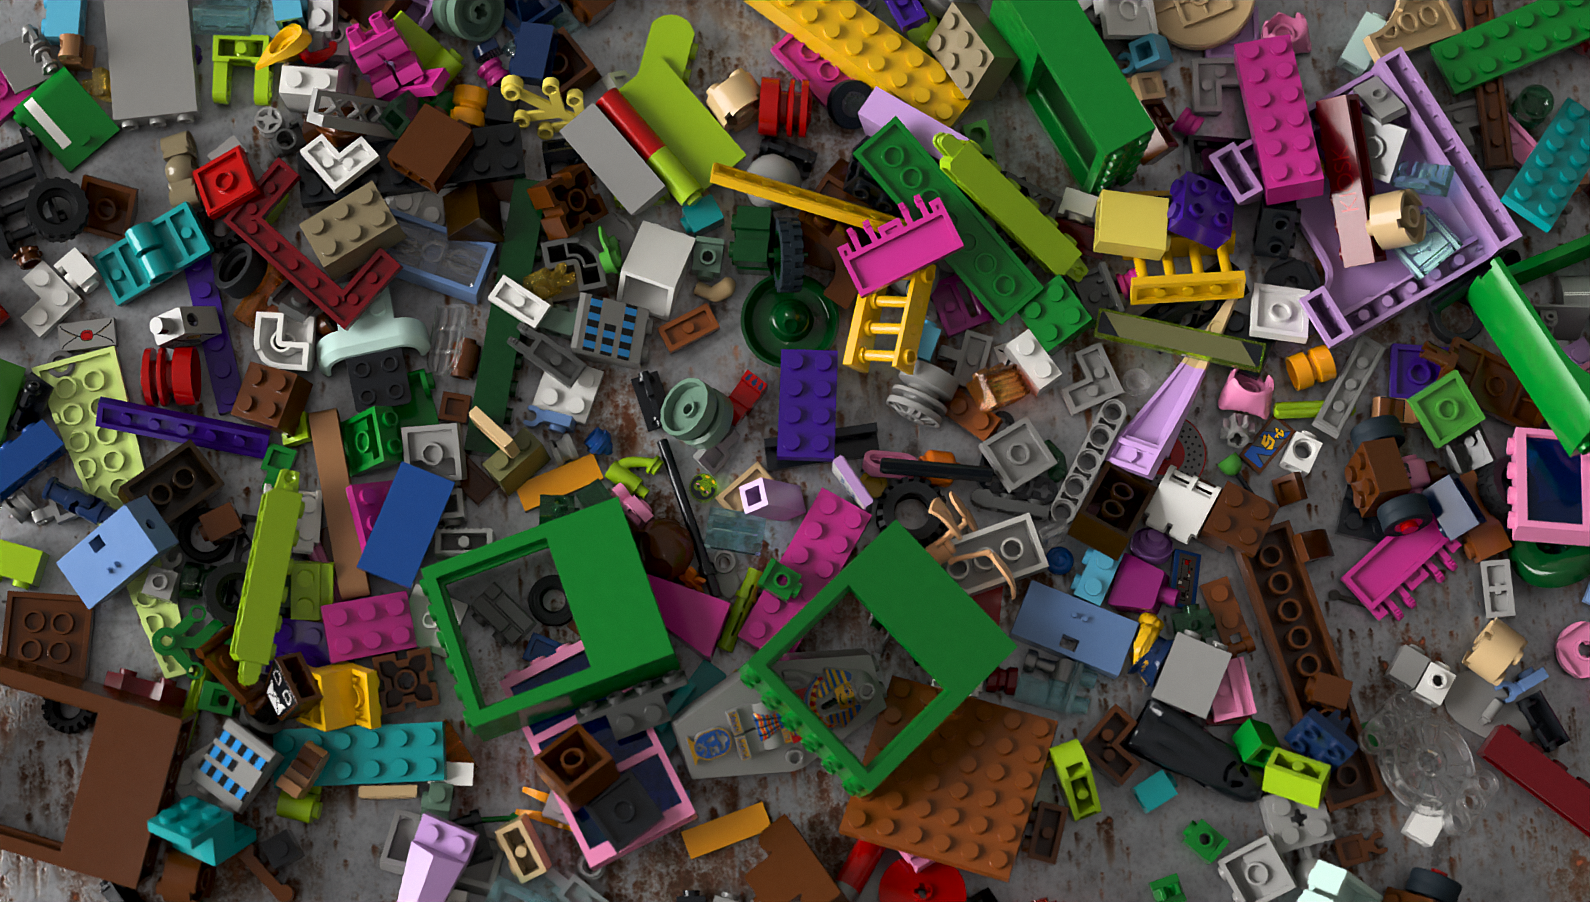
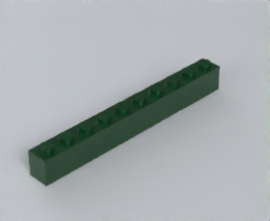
M524 178L515 179L495 286L502 276L505 275L530 292L532 289H537L539 272H535L537 262H542L543 258L540 245L541 237L547 234L540 221L545 218L542 209L535 210L526 189L540 181ZM491 303L472 409L477 406L503 431H506V425L512 424L514 408H510L511 398H516L518 393L519 381H515L516 371L522 370L524 354L516 351L506 341L512 336L519 339L522 343H527L528 337L521 334L517 329L518 324L521 322L494 303ZM470 418L464 450L469 455L490 458L500 448L482 433Z

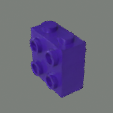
M1187 171L1179 179L1174 180L1170 188V194L1172 195L1171 205L1167 212V217L1169 218L1168 230L1214 250L1218 249L1231 238L1235 204L1233 195L1227 187L1190 171Z

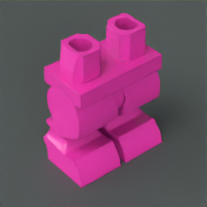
M381 10L369 17V22L373 29L364 33L359 23L346 28L350 53L356 60L361 72L364 75H369L371 88L377 99L399 88L398 80L401 85H404L424 74L421 60L416 52L412 51L410 43L407 42L405 36L397 27L393 18L389 20ZM387 61L394 63L395 71L393 67L387 63Z

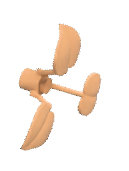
M953 491L949 492L950 503L954 505L962 516L961 524L958 526L945 503L939 497L935 498L931 502L928 512L941 519L950 530L942 538H939L924 549L939 565L947 561L951 566L958 561L987 556L994 562L1011 588L1012 600L1016 598L1014 577L1009 567L996 552L987 549L954 557L953 554L957 550L951 539L955 536L959 541L962 540L963 537L960 531L967 524L973 532L978 531V525L971 512Z

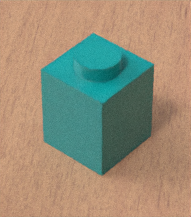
M712 194L701 198L692 207L687 205L681 208L683 218L679 219L686 234L691 232L694 238L696 236H703L725 225L724 216Z
M1163 769L1131 788L1130 791L1146 814L1177 795L1178 793L1175 788L1178 787V784L1170 772L1165 774Z

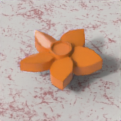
M692 566L684 574L678 576L685 583V587L694 588L695 591L704 593L701 585L706 582V579L700 577L699 572Z

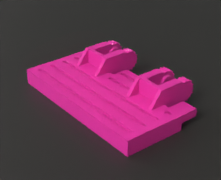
M920 194L913 196L917 208L920 209L923 218L913 222L907 205L904 202L897 204L907 226L904 227L898 217L877 228L882 237L879 240L869 220L863 221V228L872 243L861 247L858 240L859 237L852 227L846 230L856 251L852 252L848 243L838 247L837 250L862 299L965 248L940 197L929 202L933 213L929 214Z
M1432 513V522L1417 532L1398 537L1386 536L1340 578L1378 621L1388 613L1398 621L1404 618L1401 609L1388 597L1392 592L1410 609L1417 606V602L1401 585L1402 583L1410 591H1413L1429 575L1440 584L1445 580L1443 573L1429 559L1433 554L1448 570L1454 572L1458 568L1456 562L1442 546L1444 545L1453 554L1462 545L1457 539L1450 541L1449 538H1445L1441 534L1437 526L1439 522L1434 513Z

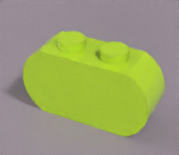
M664 15L652 22L638 73L661 56L685 85H689L692 70L688 68L690 60H696L699 44L695 43L694 29L686 19L677 15Z
M1075 738L1049 748V755L1059 792L1065 807L1069 808L1068 814L1072 821L1077 822L1102 812L1092 770L1078 739Z

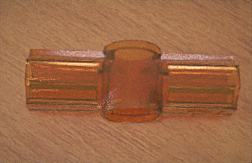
M268 263L266 275L261 284L254 292L243 298L232 316L248 328L254 329L256 311H267L270 307L267 305L269 296L287 278L271 263Z

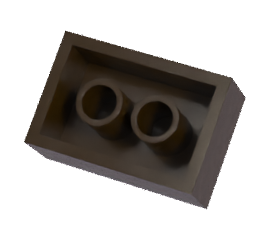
M189 439L120 486L117 496L125 505L147 495L170 528L191 511L218 495L225 483L194 442Z
M1107 461L1078 511L1067 535L1118 562L1157 487Z

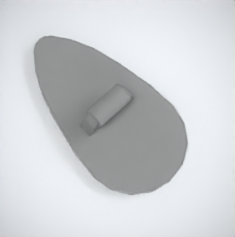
M1468 670L1456 675L1443 700L1447 713L1456 723L1484 739L1488 737L1495 726L1501 724L1506 726V724H1509L1520 731V737L1527 743L1530 741L1534 742L1531 728L1514 701L1503 704L1502 700L1509 696L1503 688L1495 691L1494 684H1490L1474 671Z

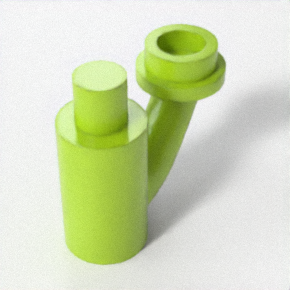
M659 455L654 459L637 456L626 457L619 461H614L604 477L616 485L622 483L631 496L637 494L642 499H645L650 490L642 485L644 480L629 469L632 467H646L645 472L655 476L663 466L664 461L661 460Z

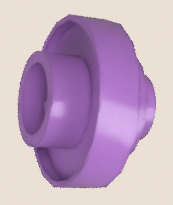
M1146 527L1135 532L1131 540L1130 549L1136 558L1151 565H1161L1170 558L1173 551V542L1166 533Z

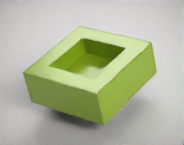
M302 412L294 437L282 434V441L285 447L291 448L312 441L307 412Z

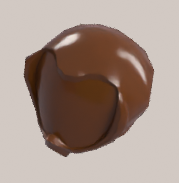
M667 518L651 520L642 529H637L634 533V539L647 574L672 582L674 578L684 574L694 557V542L689 531L678 521Z

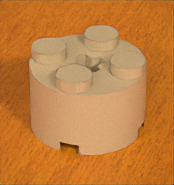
M739 68L732 72L730 77L723 83H715L708 88L706 93L709 97L706 100V107L728 134H730L729 129H733L735 132L742 131L759 119L761 87L750 72H745L743 68Z
M1411 188L1369 197L1370 219L1366 221V231L1369 236H1374L1382 250L1412 246L1424 240L1427 220L1426 214L1420 215L1418 206L1423 205L1418 193Z
M1495 617L1494 621L1491 620L1473 642L1474 646L1472 649L1474 651L1470 652L1468 650L1462 659V663L1490 684L1498 686L1507 674L1505 671L1509 665L1515 666L1524 655L1523 649L1528 641L1520 633Z

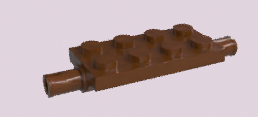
M1458 336L1452 339L1448 351L1432 344L1430 341H1426L1421 349L1424 352L1420 351L1419 357L1440 366L1441 370L1437 380L1453 370H1458L1483 413L1515 428H1540L1545 418L1506 359Z

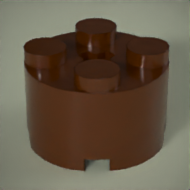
M166 848L162 859L165 866L162 877H159L157 881L156 893L162 895L165 902H201L204 897L209 898L214 887L217 866L210 865L175 848Z

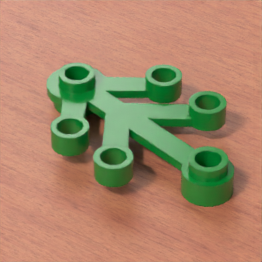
M202 605L192 606L189 614L174 628H160L152 637V646L155 652L161 656H172L185 669L187 677L191 680L200 679L204 669L200 663L192 662L181 648L196 650L225 625L213 619L194 637L182 636L191 626L204 621L206 618V609ZM193 610H202L203 616L200 619L194 618L192 616ZM168 636L172 639V644L170 646H163L161 639ZM233 638L228 639L224 644H228L231 647ZM192 666L199 667L200 674L198 676L190 675L189 669Z

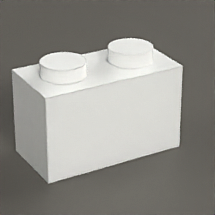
M1029 329L1006 344L1003 352L1036 396L1060 380L1062 372Z

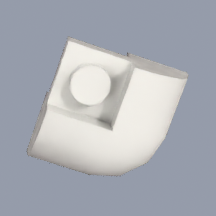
M256 311L254 347L261 361L269 367L280 370L311 371L317 355L315 347L316 317L309 316L302 324L283 313Z

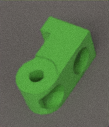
M987 119L962 125L960 129L961 135L976 142L983 149L981 154L987 160L990 158L997 163Z

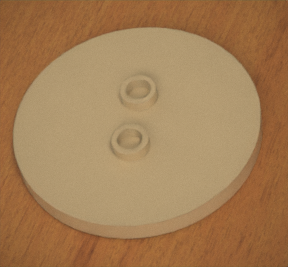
M1153 0L1158 34L1165 36L1169 43L1184 49L1207 50L1219 47L1231 41L1245 28L1253 14L1256 0Z

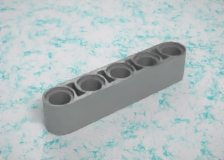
M1110 399L1106 401L1097 414L1050 507L1048 518L1055 527L1063 528L1068 526L1076 516L1126 417V407L1120 400ZM1108 408L1116 409L1119 413V419H1109L1105 414V410ZM1098 432L1104 434L1107 438V443L1104 445L1095 443L1093 434ZM1083 457L1091 458L1094 462V468L1091 470L1084 469L1080 464V459ZM1077 482L1080 484L1082 493L1077 495L1070 493L1067 487L1068 483ZM1065 507L1069 511V518L1065 520L1059 519L1055 515V508Z

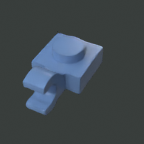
M533 405L528 406V411L536 413L537 416L534 421L524 420L523 423L526 427L535 429L542 424H546V426H549V431L563 435L565 431L574 433L577 422L573 416L546 409L544 411Z
M1531 666L1517 674L1520 680L1515 683L1503 681L1498 686H1495L1494 689L1497 691L1505 687L1509 690V696L1502 700L1503 704L1514 701L1519 694L1545 680L1549 675L1544 667L1534 670Z

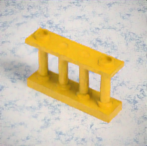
M1232 230L1231 238L1216 250L1178 234H1167L1171 235L1170 248L1161 257L1165 275L1148 276L1145 259L1122 256L1123 261L1134 260L1137 277H1131V305L1244 298L1245 271H1232L1229 254H1234L1235 230ZM1218 255L1221 272L1204 273L1201 256ZM1190 256L1193 273L1176 274L1173 257Z
M932 264L901 279L910 280L907 296H885L887 287L863 299L858 292L843 365L860 373H868L871 361L892 362V367L908 375H913L931 289L935 279L936 265ZM903 307L904 312L901 323H879L882 308ZM876 335H898L895 351L873 350Z

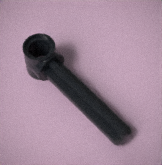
M1504 249L1487 262L1476 267L1428 299L1426 303L1427 309L1432 314L1439 313L1466 295L1478 275L1483 277L1492 268L1490 262L1494 258L1500 256L1506 267L1521 261L1519 252L1513 249Z

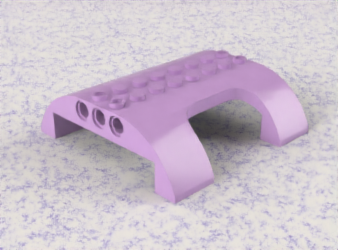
M1402 47L1378 59L1370 71L1319 100L1354 94L1353 87L1375 76H1378L1406 106L1407 111L1406 114L1390 122L1409 128L1411 131L1393 183L1373 178L1375 193L1377 195L1412 188L1418 193L1423 205L1418 206L1420 215L1430 213L1460 245V248L1456 249L1426 216L1427 222L1434 229L1425 238L1434 233H1439L1449 243V250L1430 266L1422 268L1414 259L1423 251L1416 255H1410L1403 247L1399 248L1424 275L1422 279L1394 249L1386 250L1387 261L1344 268V263L1339 255L1341 247L1339 235L1334 226L1336 219L1334 207L1330 202V183L1325 174L1323 195L1296 200L1297 208H1301V220L1298 226L1321 261L1325 271V284L1298 301L1328 349L1341 346L1394 318L1487 262L1523 236ZM1316 102L1308 105L1307 109L1318 153L1326 164L1325 154L1320 145L1321 131L1315 117ZM1360 102L1361 112L1373 116ZM1252 138L1238 146L1232 142L1209 155V159L1238 205H1247L1261 201L1264 190ZM1429 247L1426 248L1430 253L1432 252Z

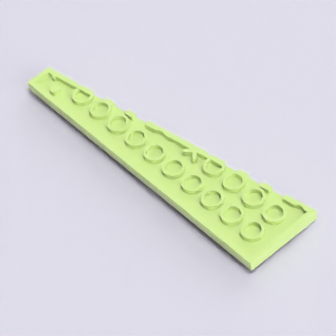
M111 346L31 368L33 373L54 387L48 401V406L63 438L62 441L65 444L66 450L72 459L75 471L82 482L84 491L108 501L111 507L119 510L124 505L117 496L119 487L144 471L146 467L138 434L95 426L100 397L130 402L117 348ZM76 363L75 369L70 376L56 378L48 371L54 368L57 372H64L69 367V364ZM160 558L152 565L161 568L162 563ZM147 568L126 587L153 649L152 637L154 633L163 627L174 628L183 618L178 601L175 605L148 597L142 593L149 568ZM165 636L161 639V644L163 646H170L172 639ZM181 648L193 662L190 649ZM153 649L165 679L171 680L186 675L185 669L172 656H161ZM194 666L189 669L190 674L195 673Z

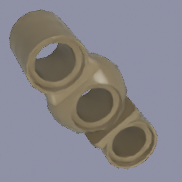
M187 130L161 138L160 146L163 159L167 162L165 173L169 182V200L172 208L185 201L190 202L193 209L202 207L204 204L192 173L199 168L196 161L198 159L196 155L197 148L192 133Z

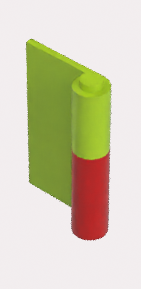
M661 56L619 90L616 87L610 89L596 103V106L664 183L681 206L688 204L692 207L703 197L702 193L714 184L710 182V175L715 162L734 167L747 157L744 151Z

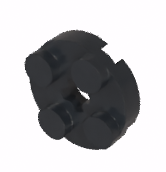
M1296 257L1275 261L1269 267L1262 280L1263 284L1284 287L1286 279H1290L1291 282L1296 281L1298 283L1295 288L1310 290V293L1320 286L1319 276L1314 267L1306 261L1303 262L1296 259Z

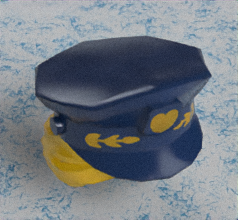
M1144 612L1138 619L1140 628L1134 642V653H1129L1132 667L1127 674L1138 673L1143 683L1147 687L1153 688L1175 639L1167 640L1160 636V632L1164 628L1163 621L1153 613Z

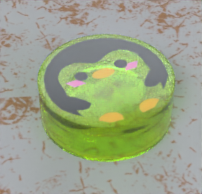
M705 473L694 476L689 484L692 498L700 503H707L713 500L718 491L716 480L711 475Z

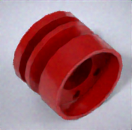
M762 76L758 135L777 136L780 124H785L787 137H792L793 125H799V138H806V132L811 123L813 96L808 79H802V90L798 92L795 91V79L793 78L790 80L788 91H783L780 78Z
M195 346L175 347L172 360L165 347H160L158 353L154 347L144 350L141 366V386L147 406L157 407L160 400L163 407H168L172 394H174L178 406H197L200 403L202 374L200 357Z

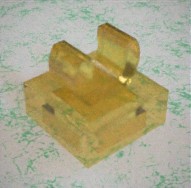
M103 67L93 68L92 78L82 80L83 88L86 91H90L91 96H95L105 102H112L109 70Z

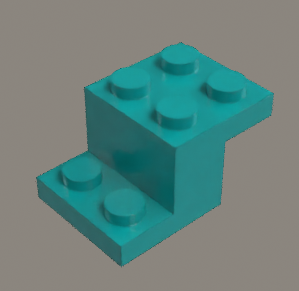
M192 795L184 797L181 801L147 821L149 832L172 841L173 848L213 866L219 865L257 840L256 830L234 821L233 813Z

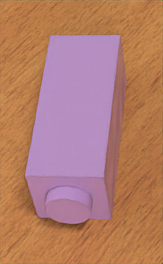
M759 478L739 487L746 515L784 522L806 513L799 485Z

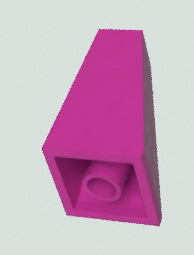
M647 574L668 633L700 658L711 663L717 648L716 644H718L730 615L731 603Z

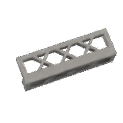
M313 88L306 121L321 127L398 140L407 129L406 123L410 106ZM321 96L328 97L332 104L324 112H318ZM351 101L355 110L346 117L340 107ZM371 105H374L378 114L371 120H368L364 111ZM394 109H399L397 124L393 125L389 122L387 115Z

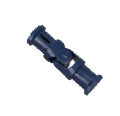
M55 476L48 480L42 492V499H50L63 505L64 510L96 525L105 522L118 510L111 507L108 501L89 494L83 489L76 486L72 488L59 482V478Z

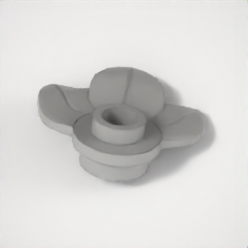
M727 548L719 549L714 553L707 552L710 562H714L717 570V575L715 576L720 591L726 598L730 599L739 588L740 581L736 573L739 566L738 557L735 552ZM695 555L689 567L692 566L699 572L698 567L700 565ZM727 558L730 561V565L727 568L720 567L719 562L721 559ZM705 582L701 587L704 590V594L710 595Z

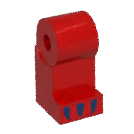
M748 369L728 396L733 405V420L731 424L734 427H737L746 415H749L768 390V384Z

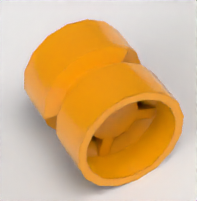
M456 85L452 100L456 107L451 109L449 117L456 121L461 119L472 128L484 127L485 113L483 111L487 107L489 91L474 85Z
M1324 344L1308 350L1307 356L1303 352H1299L1285 358L1288 376L1297 391L1314 386L1315 380L1324 383L1336 378L1337 372L1333 357Z

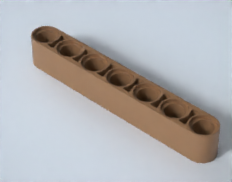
M337 408L308 413L342 601L371 595L369 574L357 568L362 551L345 489L352 485L349 474L339 412Z

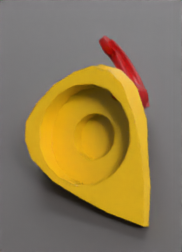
M292 23L276 34L260 57L255 68L258 71L273 63L294 62L299 59L307 64L322 63L335 54L338 45L335 41H330L328 48L309 52L308 46L312 42L310 32L300 25Z

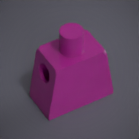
M1124 553L1107 604L1115 611L1138 614L1149 612L1158 615L1162 603L1174 607L1178 605L1181 591L1168 587L1170 577L1166 572L1128 553Z

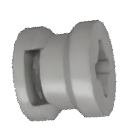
M274 107L261 108L255 115V125L264 138L273 139L278 130L286 128L284 118Z
M569 433L563 434L562 438L557 441L553 439L547 441L558 467L564 465L565 461L569 459L576 460L579 458Z
M22 488L15 491L13 498L2 502L6 509L21 524L26 521V516L30 512L39 509L38 505Z

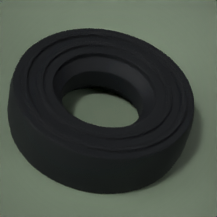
M547 575L535 582L528 596L529 609L535 619L544 625L553 627L561 626L571 621L573 614L559 575ZM550 590L561 591L565 596L563 608L554 612L547 610L543 605L544 595Z

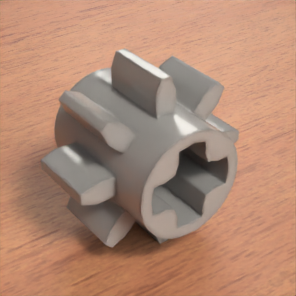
M1233 413L1228 419L1224 418L1223 427L1220 428L1221 439L1227 438V446L1243 448L1248 442L1253 443V434L1256 433V424L1249 423V415Z

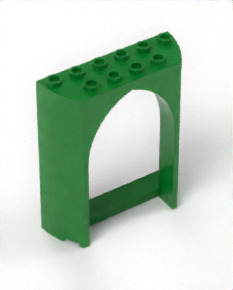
M1590 234L1506 267L1500 256L1496 257L1490 262L1492 268L1483 277L1481 275L1476 277L1465 296L1569 457L1580 453L1581 455L1590 453V374L1580 368L1564 353L1520 288V285L1590 258Z

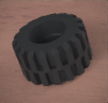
M907 476L902 477L898 482L896 480L893 481L888 488L884 489L877 504L876 524L880 529V533L896 519L895 509L903 500H918L926 506L928 511L931 502L937 497L946 505L947 500L945 496L941 495L940 488L932 486L930 480L922 481L917 476H914L913 479H908ZM929 513L928 521L923 527L905 529L923 548H926L941 536L946 524L937 516Z

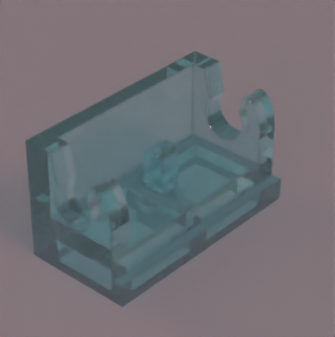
M1401 162L1391 186L1401 190L1412 188L1420 195L1447 197L1456 167L1415 162L1412 167V173L1408 176L1406 169L1409 162Z
M710 507L705 548L761 556L766 518L746 515L745 512Z

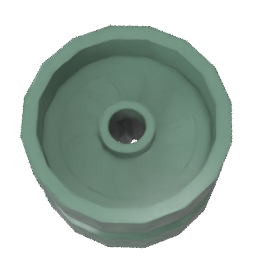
M433 0L432 3L433 18L441 31L446 35L475 42L488 40L501 26L505 12L504 0Z
M687 378L677 383L665 397L661 408L660 421L663 429L671 436L684 441L695 449L706 450L717 445L729 431L733 420V405L730 398L719 390L710 387L698 378Z

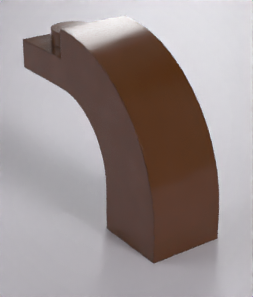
M809 213L801 226L802 232L824 246L833 256L836 265V272L829 281L823 295L844 309H847L858 290L837 248L848 243L851 251H856L846 231L851 226L840 221L834 226L826 217Z

